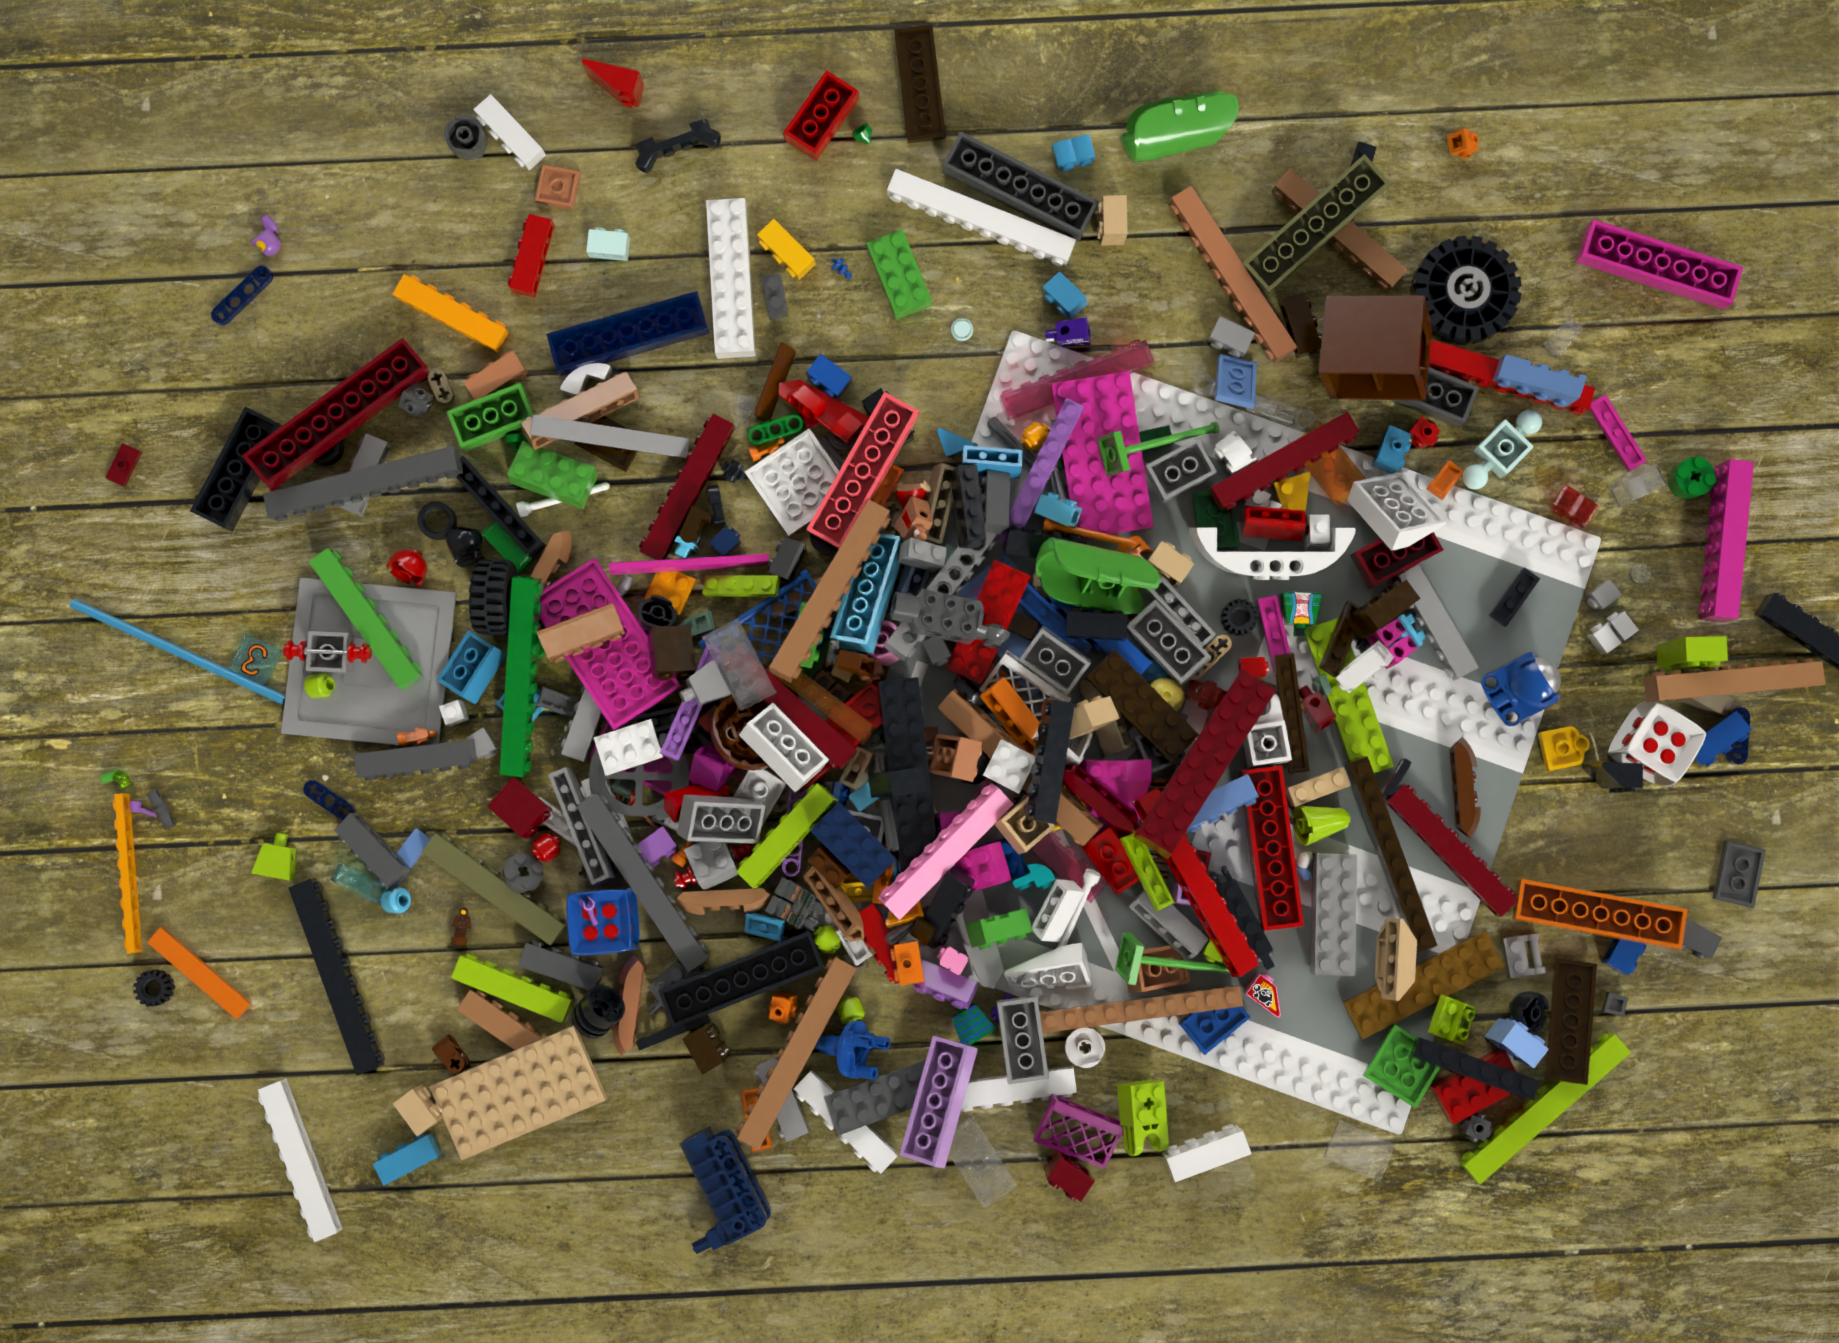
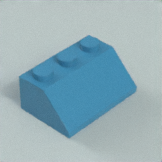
M468 630L437 678V681L464 699L476 704L507 654Z

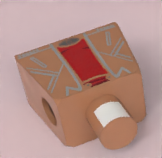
M913 496L910 497L894 525L903 539L915 538L922 541L927 539V533L933 524L928 501Z

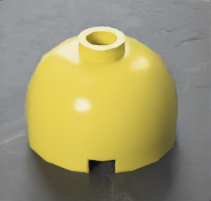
M1168 677L1153 680L1150 685L1178 712L1184 702L1182 687L1174 679Z

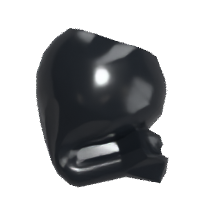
M466 527L449 529L446 534V543L458 566L464 568L477 563L481 559H485L482 551L479 550L482 544V535L479 530Z

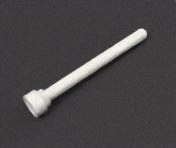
M604 482L594 485L590 494L608 490L610 484ZM547 498L532 503L521 501L516 503L520 517L523 518L529 516L533 510L562 502Z
M1092 869L1085 870L1082 888L1085 893L1070 919L1057 948L1067 945L1091 887L1097 884L1101 877V874Z

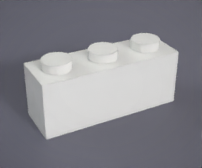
M1055 880L1032 925V931L1041 941H1060L1085 893L1074 881Z

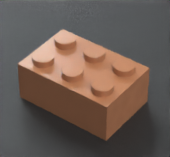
M936 734L933 760H930L929 773L973 782L977 775L978 758L982 754V742L958 736Z

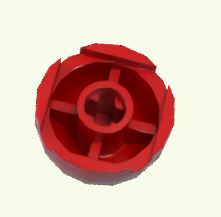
M407 549L399 550L391 556L386 564V568L390 566L392 569L390 573L406 584H410V581L414 582L417 587L423 583L428 570L422 553L415 549H412V551Z

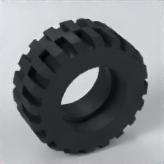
M481 559L473 568L469 586V614L472 628L478 634L508 635L512 577L518 576L516 565L510 560Z

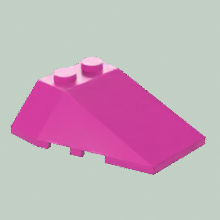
M1084 758L1078 766L1138 815L1139 823L1140 816L1132 801L1147 793L1151 785L1152 760L1132 759L1123 761ZM1085 804L1087 810L1103 824L1093 836L1095 837L1109 828L1110 825L1105 822V818L1097 815L1093 808ZM1117 829L1122 837L1131 834Z

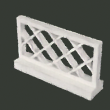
M1008 650L1005 651L1000 661L979 689L983 693L990 682H996L1002 678L999 677L998 670L1003 664L1010 669L1011 676H1006L1005 678L1006 680H1012L1013 689L1016 693L1028 690L1029 700L1023 702L1031 705V710L1035 717L1042 716L1041 712L1035 713L1033 703L1043 702L1044 699L1069 702L1072 697L1071 693L1066 695L1018 661L1020 658ZM1014 678H1024L1027 687L1016 689ZM1040 689L1043 693V698L1032 700L1031 690Z

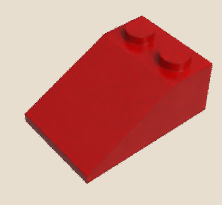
M582 58V65L591 80L618 102L622 103L623 106L628 108L633 106L639 107L644 89V83L639 71Z

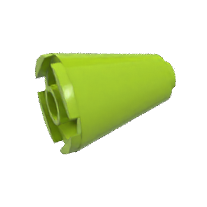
M1296 806L1292 812V819L1295 818L1296 825H1292L1298 842L1300 844L1304 843L1303 846L1310 845L1347 828L1351 821L1350 814L1344 808Z

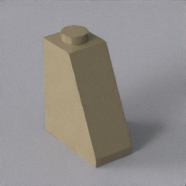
M1728 695L1677 699L1676 701L1715 717L1723 718L1732 712L1734 698Z

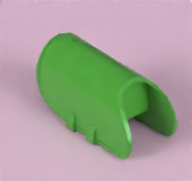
M1216 91L1196 95L1191 93L1176 98L1165 97L1163 100L1142 105L1129 116L1126 132L1120 136L1122 147L1127 157L1134 163L1215 145L1235 122L1239 110L1238 100L1233 94Z
M1053 537L1041 545L1035 562L1036 575L1039 577L1044 591L1058 601L1079 606L1083 610H1088L1089 608L1103 610V613L1111 614V611H1123V614L1137 616L1143 611L1144 601L1136 587L1157 589L1160 584L1158 571L1149 561L1140 556Z

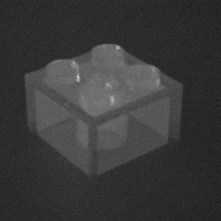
M1647 463L1614 479V484L1608 488L1617 506L1621 507L1667 485V482L1657 463L1652 466Z

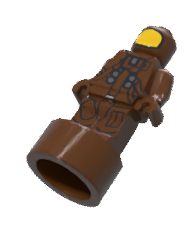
M464 907L460 909V915L455 916L451 925L456 928L454 937H451L450 945L467 946V938H465L466 928L471 929V919L466 916L468 910Z

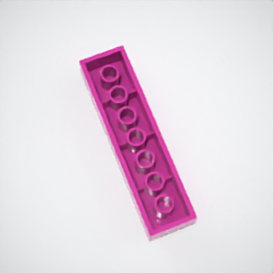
M1594 219L1585 227L1575 259V263L1720 309H1725L1733 303L1743 270L1742 266Z
M1729 459L1716 465L1714 468L1716 483L1710 490L1711 506L1708 509V518L1710 519L1706 529V537L1708 539L1707 545L1704 548L1706 559L1702 567L1704 579L1700 587L1702 599L1698 606L1699 620L1724 623L1739 619L1754 462Z

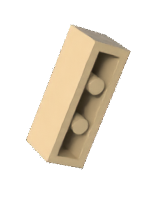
M1340 767L1289 786L1285 790L1290 806L1296 807L1349 787L1351 784L1344 767Z

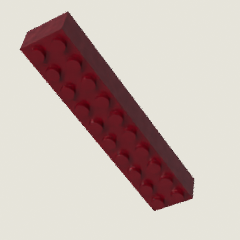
M401 338L248 450L242 457L272 492L399 398L405 389L412 384H418L429 374L428 367L405 339Z
M1244 669L1240 671L1140 825L1134 838L1169 859L1273 697L1276 689Z

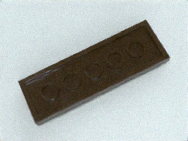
M932 25L894 29L908 143L946 139Z
M1115 649L1086 677L1104 697H1111L1115 708L1169 763H1172L1199 736Z
M1555 958L1547 1044L1549 1050L1547 1051L1545 1079L1588 1085L1597 964Z

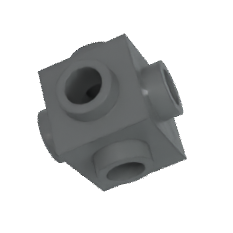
M412 384L402 392L398 406L418 419L423 414H428L431 410L433 396L416 384Z
M1476 1112L1461 1120L1459 1131L1467 1134L1465 1138L1471 1141L1478 1142V1139L1485 1141L1486 1137L1488 1138L1491 1134L1492 1126H1490L1491 1122L1486 1120V1115Z

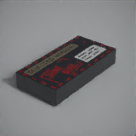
M1406 758L1399 761L1383 788L1382 794L1393 796L1412 764L1411 761Z

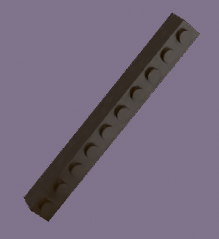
M1360 756L1343 762L1401 919H1404L1417 940V952L1438 946L1368 756Z

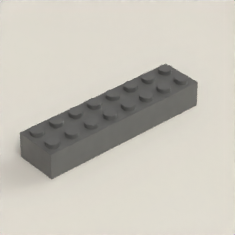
M961 131L943 163L942 173L1068 237L1076 239L1078 242H1080L1098 207V200Z

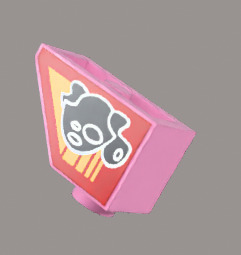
M1256 973L1243 993L1272 1015L1279 1018L1281 1013L1277 987L1272 983L1274 980L1265 973L1263 975Z

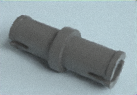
M159 789L146 794L154 808L153 812L155 815H158L164 830L177 825L169 811L170 806L165 803Z

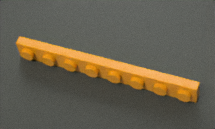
M120 793L114 794L115 799H113V808L116 811L114 826L118 835L116 848L119 850L117 866L121 874L119 887L122 890L120 904L124 912V918L122 919V927L125 930L126 937L124 938V948L127 950V954L142 952L132 813L129 809L130 794Z

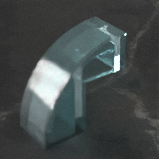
M339 862L330 879L336 885L353 890L363 899L377 904L381 903V895L389 888V886L382 885L369 874L342 862Z

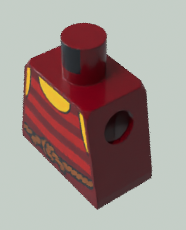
M1307 685L1299 689L1302 699V713L1314 733L1316 734L1333 724L1336 715L1319 691L1312 693Z

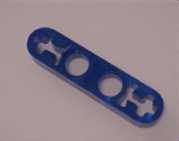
M266 266L255 268L212 310V320L222 326L232 321L272 282L274 277L272 271ZM261 272L267 276L265 279L261 278ZM253 279H256L257 282L260 283V285L258 286V285L253 281ZM248 284H253V292L250 294L245 293V287ZM236 297L239 298L240 304L237 307H232L231 300ZM227 306V307H228L230 310H232V311L229 312V311H227V309L224 308V307ZM220 312L224 313V319L219 318L218 314Z

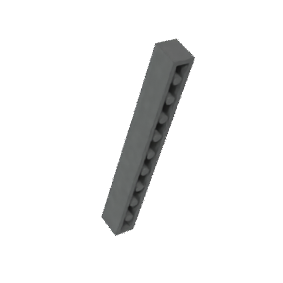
M454 446L268 492L263 494L267 517L281 522L287 520V517L290 516L301 517L305 516L306 512H321L326 507H341L344 503L350 501L352 503L360 502L365 497L376 498L382 496V493L385 492L396 493L401 491V488H416L425 482L436 483L444 477L447 479L455 478L458 476L457 474L463 473L459 450Z
M596 791L579 802L576 806L687 972L693 970L708 960L707 953L709 950L704 942L700 943L696 938L698 933L693 926H688L685 921L687 917L682 909L678 910L675 907L676 900L671 893L667 894L663 889L665 886L664 882L659 876L655 877L652 872L654 870L652 864L648 859L645 861L641 856L643 851L637 843H632L630 837H632L626 826L622 828L618 822L621 820L615 810L611 811L607 805L609 804L607 797L604 793L600 795Z

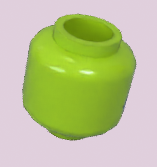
M312 673L306 677L303 688L310 698H326L334 691L335 682L328 673Z
M829 924L819 925L812 932L815 946L824 954H833L842 944L839 935L836 933L837 930Z
M846 995L840 999L836 1006L841 1023L848 1024L853 1020L863 1021L862 1018L865 1016V1011L859 998Z

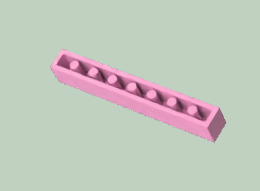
M991 783L984 787L981 794L975 800H972L967 805V808L957 815L946 829L939 833L938 838L933 843L925 847L924 852L918 858L911 861L910 866L904 872H901L889 887H886L881 892L878 899L900 920L1007 812L1013 803L994 784Z

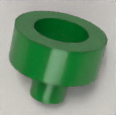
M864 123L853 131L852 136L857 142L864 141L865 144H868L872 141L870 138L872 129L868 123Z
M521 434L505 435V444L511 445V452H518L519 445H521L522 441H525V436Z

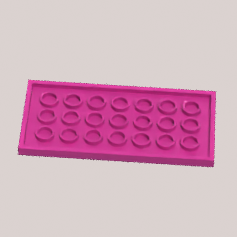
M1130 371L1052 383L1056 418L1066 398L1085 407L1062 452L1069 499L1077 502L1076 506L1082 508L1076 527L1106 534L1153 528L1142 451L1127 454L1131 470L1106 476L1097 438L1121 431L1125 447L1141 443Z
M595 558L543 590V594L540 595L542 613L539 615V619L545 628L606 605L614 604L625 631L622 638L615 641L607 640L603 642L602 646L597 648H586L579 655L574 656L570 654L565 656L614 731L682 688L676 678L665 681L659 680V678L653 679L648 636L640 627L638 621Z

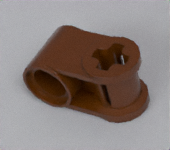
M447 1034L432 1047L434 1054L450 1072L458 1073L466 1070L469 1066L468 1056L450 1034ZM459 1059V1060H460V1063L458 1064L459 1066L457 1067L455 1064L457 1063V1060Z

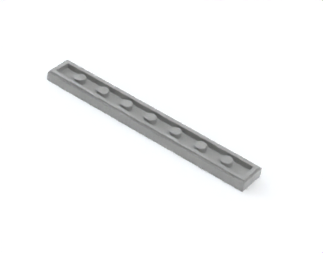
M532 415L530 435L681 458H686L690 440L689 438Z

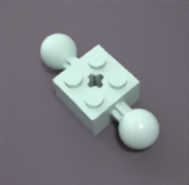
M1529 409L1521 412L1516 420V428L1505 419L1472 451L1482 462L1479 465H1470L1464 470L1462 479L1468 488L1476 490L1484 487L1488 481V472L1490 470L1499 478L1504 477L1527 455L1534 446L1523 436L1538 432L1542 426V417L1537 411Z

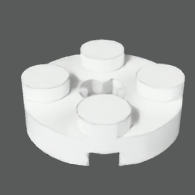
M1089 1027L1074 1029L1066 1037L1065 1053L1073 1064L1082 1068H1090L1100 1062L1105 1052V1042L1096 1030ZM1082 1042L1090 1044L1089 1052L1085 1053L1079 1049V1046H1082Z

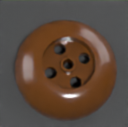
M735 695L724 700L712 716L710 734L716 751L726 762L739 769L756 771L765 769L769 765L739 734L746 724L767 708L768 705L763 702L760 703L752 695Z

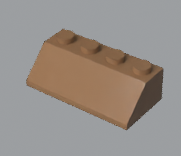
M613 603L537 632L550 662L554 661V663L563 661L565 656L570 654L574 656L579 655L586 648L600 647L607 640H618L625 634Z

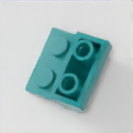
M1030 863L1026 864L1029 873L1010 881L1015 889L1023 890L1031 886V881H1033L1035 887L1045 889L1052 886V881L1056 879L1052 871L1046 866Z

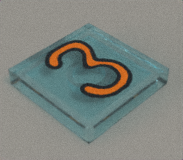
M245 634L229 670L266 686L283 650L249 634Z

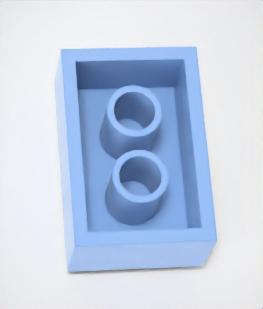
M1498 1018L1484 1036L1495 1046L1505 1050L1507 1055L1515 1062L1531 1068H1535L1549 1050L1544 1046L1545 1041L1527 1032L1529 1030L1528 1027L1521 1022L1511 1021L1508 1018L1506 1020Z

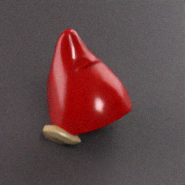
M925 480L920 484H903L900 481L893 490L903 509L911 496L925 500L927 492L932 491L931 486Z

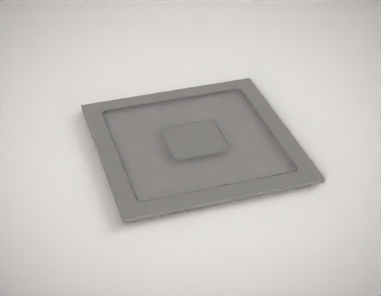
M300 578L292 640L294 645H299L301 641H306L307 643L308 631L350 633L355 635L354 643L356 647H361L363 643H366L321 579ZM361 583L366 590L364 594L367 598L371 597L376 603L377 607L375 609L379 614L382 613L388 620L387 626L389 629H394L399 635V643L409 649L411 652L409 656L412 661L416 660L423 669L420 671L423 677L407 689H399L372 651L371 659H368L367 663H362L361 659H355L352 674L328 673L334 679V691L329 697L313 699L306 694L303 688L306 677L312 674V672L306 671V660L300 661L299 657H294L293 660H290L281 734L398 745V732H415V728H426L428 732L435 730L437 735L435 738H429L427 742H423L420 746L439 744L442 725V714L439 706L444 705L446 686L438 682L437 678L449 661L457 593ZM411 743V744L408 745V746H415V747H416V746H417V743Z

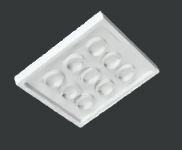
M810 428L745 471V474L789 537L811 522L839 473V470Z

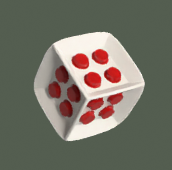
M1656 701L1642 702L1630 712L1611 742L1608 754L1618 763H1643V779L1659 786H1670L1677 783L1686 773L1703 745L1706 732L1697 724L1664 704Z

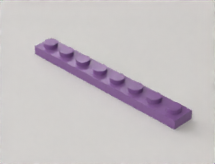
M1066 398L1009 512V527H1013V524L1026 526L1040 494H1042L1085 408L1084 406ZM1006 531L1004 535L999 534L996 541L1004 544Z

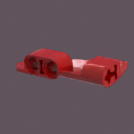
M800 379L779 383L778 395L808 419H816L846 444H849L857 436L870 418Z

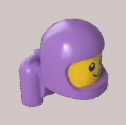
M265 215L261 219L265 231L260 233L251 244L254 247L257 246L265 256H273L280 251L281 241L275 235L279 232L277 224L268 215Z

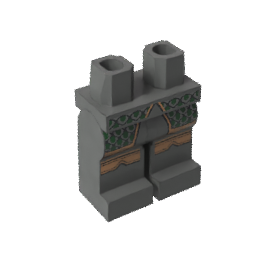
M782 877L774 892L777 895L772 896L765 911L799 929L815 931L819 921L812 918L814 911L823 914L826 909L814 892L789 877Z

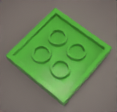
M1393 1024L1364 1071L1363 1076L1412 1107L1417 1108L1440 1068L1410 1058L1416 1037Z

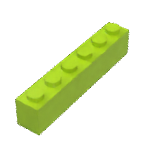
M822 784L811 785L806 791L807 795L802 800L799 799L792 806L793 810L789 815L787 813L783 815L779 820L780 824L777 828H772L765 835L766 840L762 844L758 843L752 849L753 854L749 858H744L738 866L740 868L736 872L752 888H759L813 827L839 801Z
M474 954L460 955L451 976L452 979L560 1023L566 1021L574 999L570 997V993L559 990L558 993L551 990L552 986L548 984H536L531 977L525 975L519 977L514 975L515 971L508 968L499 969L496 967V963L488 960L482 962Z

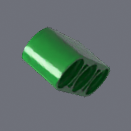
M796 413L771 419L751 426L748 429V439L753 444H761L796 433L801 430L803 421ZM791 418L799 420L797 427L792 428L788 425ZM772 424L780 425L781 429L778 433L770 432ZM753 430H760L762 436L760 439H753L751 432Z
M493 520L481 531V534L505 560H510L516 565L518 573L533 561L496 520Z

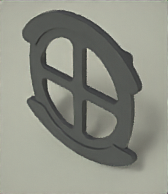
M665 733L659 735L658 740L661 748L667 736ZM596 748L589 771L591 794L596 791L600 795L604 793L609 801L607 805L610 810H615L619 814L630 816L656 815L657 820H664L669 817L664 810V799L650 806L642 804L643 782L645 780L671 781V791L688 787L690 773L687 758L684 752H682L678 762L668 758L673 766V771L669 774L646 773L643 770L644 764L636 766L635 772H617L605 776ZM608 779L634 780L636 782L635 804L629 806L616 800L608 791L606 781Z

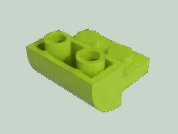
M1440 994L1428 1033L1464 1045L1468 1038V1032L1475 1017L1477 1007Z

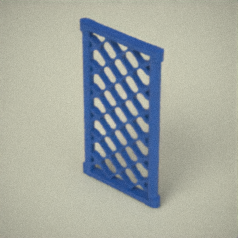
M807 569L803 570L800 576L779 589L778 597H767L707 639L703 638L700 640L699 646L703 650L708 644L718 647L719 650L725 648L733 651L736 648L737 638L742 637L749 640L748 649L745 651L748 654L752 653L760 656L759 664H761L763 656L774 659L779 645L783 644L780 642L781 632L791 631L782 628L784 618H791L796 622L801 606L802 594H813V592L804 590L803 582L808 580L814 590L817 587L810 572ZM793 589L800 592L799 603L789 602L787 600V593ZM777 600L783 603V613H772L771 604ZM787 604L798 607L796 617L785 615ZM833 610L831 615L836 620L837 614ZM759 612L767 614V624H756L755 615ZM771 615L782 618L779 628L769 626ZM743 623L751 625L750 636L740 635L738 627ZM829 624L828 630L823 627L824 635L822 642L830 638L833 629L831 624ZM755 626L765 628L763 639L752 636ZM768 629L779 631L778 641L774 642L766 639ZM728 633L734 636V647L723 646L722 637ZM752 640H758L763 643L760 653L750 650ZM765 643L776 644L775 655L764 653ZM721 665L719 666L724 680L734 695H746L751 691L750 688L745 690L743 687L738 690L731 681V678H739L736 676L731 677L726 674Z

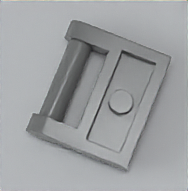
M1538 933L1501 938L1509 978L1546 973L1545 966H1542L1537 940L1539 939ZM1524 941H1530L1534 968H1529Z

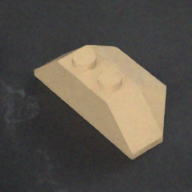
M1386 918L1385 924L1381 927L1377 936L1375 980L1381 992V999L1399 1001L1415 982L1417 940L1404 919Z

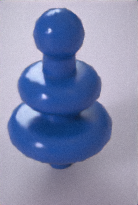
M844 258L832 259L834 264L831 266V270L838 268L837 273L839 275L843 273L846 279H850L852 274L846 270L848 266L846 264L842 265Z

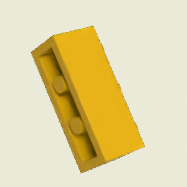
M775 219L757 234L760 247L765 251L769 250L773 254L771 257L779 265L782 263L786 267L785 271L792 278L796 277L800 280L816 265L815 259Z

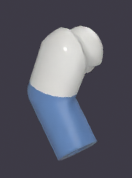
M1309 851L1301 853L1296 863V868L1304 882L1313 878L1308 869L1310 862L1313 860V854Z

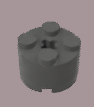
M459 115L454 117L455 119L449 122L444 130V138L454 155L460 159L474 160L481 158L488 145V137L483 127L472 116Z

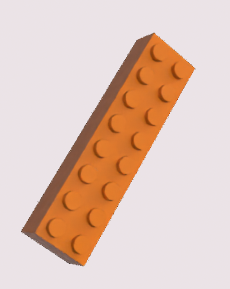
M1518 880L1516 891L1518 901L1514 904L1513 920L1675 950L1682 949L1688 911L1686 908L1531 880Z

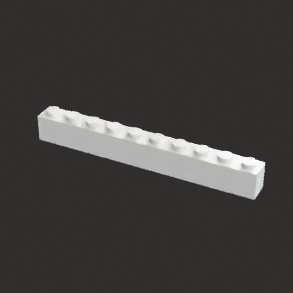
M895 169L887 188V196L894 202L900 203L902 201L907 203L912 209L918 210L919 208L930 216H940L950 224L955 222L960 224L965 230L972 231L973 229L978 231L983 237H993L1004 245L1011 244L1021 252H1031L1035 257L1049 259L1051 263L1057 266L1067 265L1075 246L1076 239L898 169Z

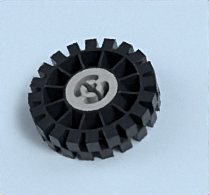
M1457 236L1453 241L1448 239L1441 242L1438 247L1435 246L1418 265L1412 278L1414 283L1410 287V296H1425L1432 322V335L1434 337L1439 334L1442 336L1441 341L1447 343L1457 341V345H1467L1470 342L1477 344L1497 334L1515 315L1518 309L1516 305L1520 303L1522 294L1518 292V289L1522 286L1521 277L1515 276V273L1518 271L1515 262L1509 263L1507 261L1510 255L1504 249L1500 252L1496 250L1498 244L1490 240L1487 243H1483V237L1472 236L1470 239H1467L1466 236ZM1467 278L1454 290V284L1457 279ZM1479 290L1477 300L1467 301Z

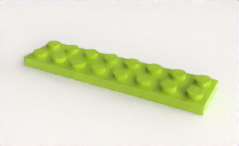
M1339 618L1306 628L1305 639L1319 676L1326 674L1332 689V693L1326 694V698L1336 715L1334 721L1348 760L1360 756H1368L1374 773L1394 767L1365 682L1348 693L1339 687L1336 677H1332L1319 668ZM1352 646L1348 650L1340 672L1356 659Z

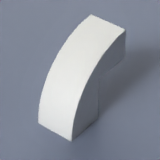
M602 363L581 366L567 376L560 390L563 394L574 397L581 391H585L589 378L605 382L610 379L613 369L610 365Z

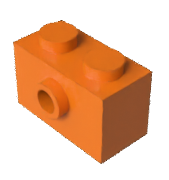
M918 940L894 944V949H891L892 961L897 962L898 968L894 969L895 981H900V986L924 982Z

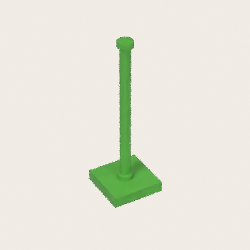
M1212 422L1208 426L1126 447L1124 446L1121 431L1097 438L1106 476L1131 470L1127 454L1208 433L1216 434L1219 433L1220 427L1217 422Z
M1123 932L1115 971L1127 984L1136 985L1140 964L1230 974L1226 965L1142 956L1144 946L1129 932Z

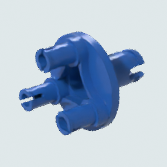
M853 1020L846 1025L841 1036L821 1034L816 1043V1049H820L819 1053L837 1056L838 1068L843 1076L875 1080L878 1074L877 1068L865 1066L869 1049L874 1047L888 1050L891 1042L889 1037L875 1036L874 1033H870L864 1022Z

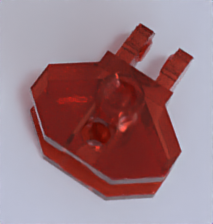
M1190 680V685L1184 699L1198 704L1197 707L1201 709L1216 710L1227 691L1216 687L1217 683L1206 680L1204 683Z

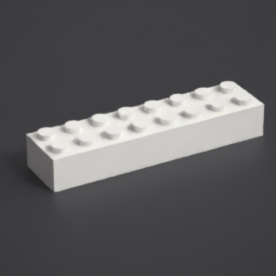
M745 198L706 200L715 355L717 359L756 356L746 200Z

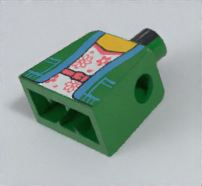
M1283 591L1280 594L1284 625L1294 626V637H1305L1306 626H1314L1316 624L1322 593Z

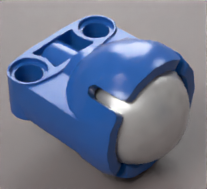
M1527 652L1496 670L1487 673L1481 681L1482 688L1497 715L1505 725L1511 727L1557 703L1561 698L1558 691L1561 684V675L1558 668L1550 660L1537 657L1534 652ZM1489 677L1494 678L1497 685L1489 687L1486 684V679ZM1507 713H1516L1518 717L1517 720H1508Z

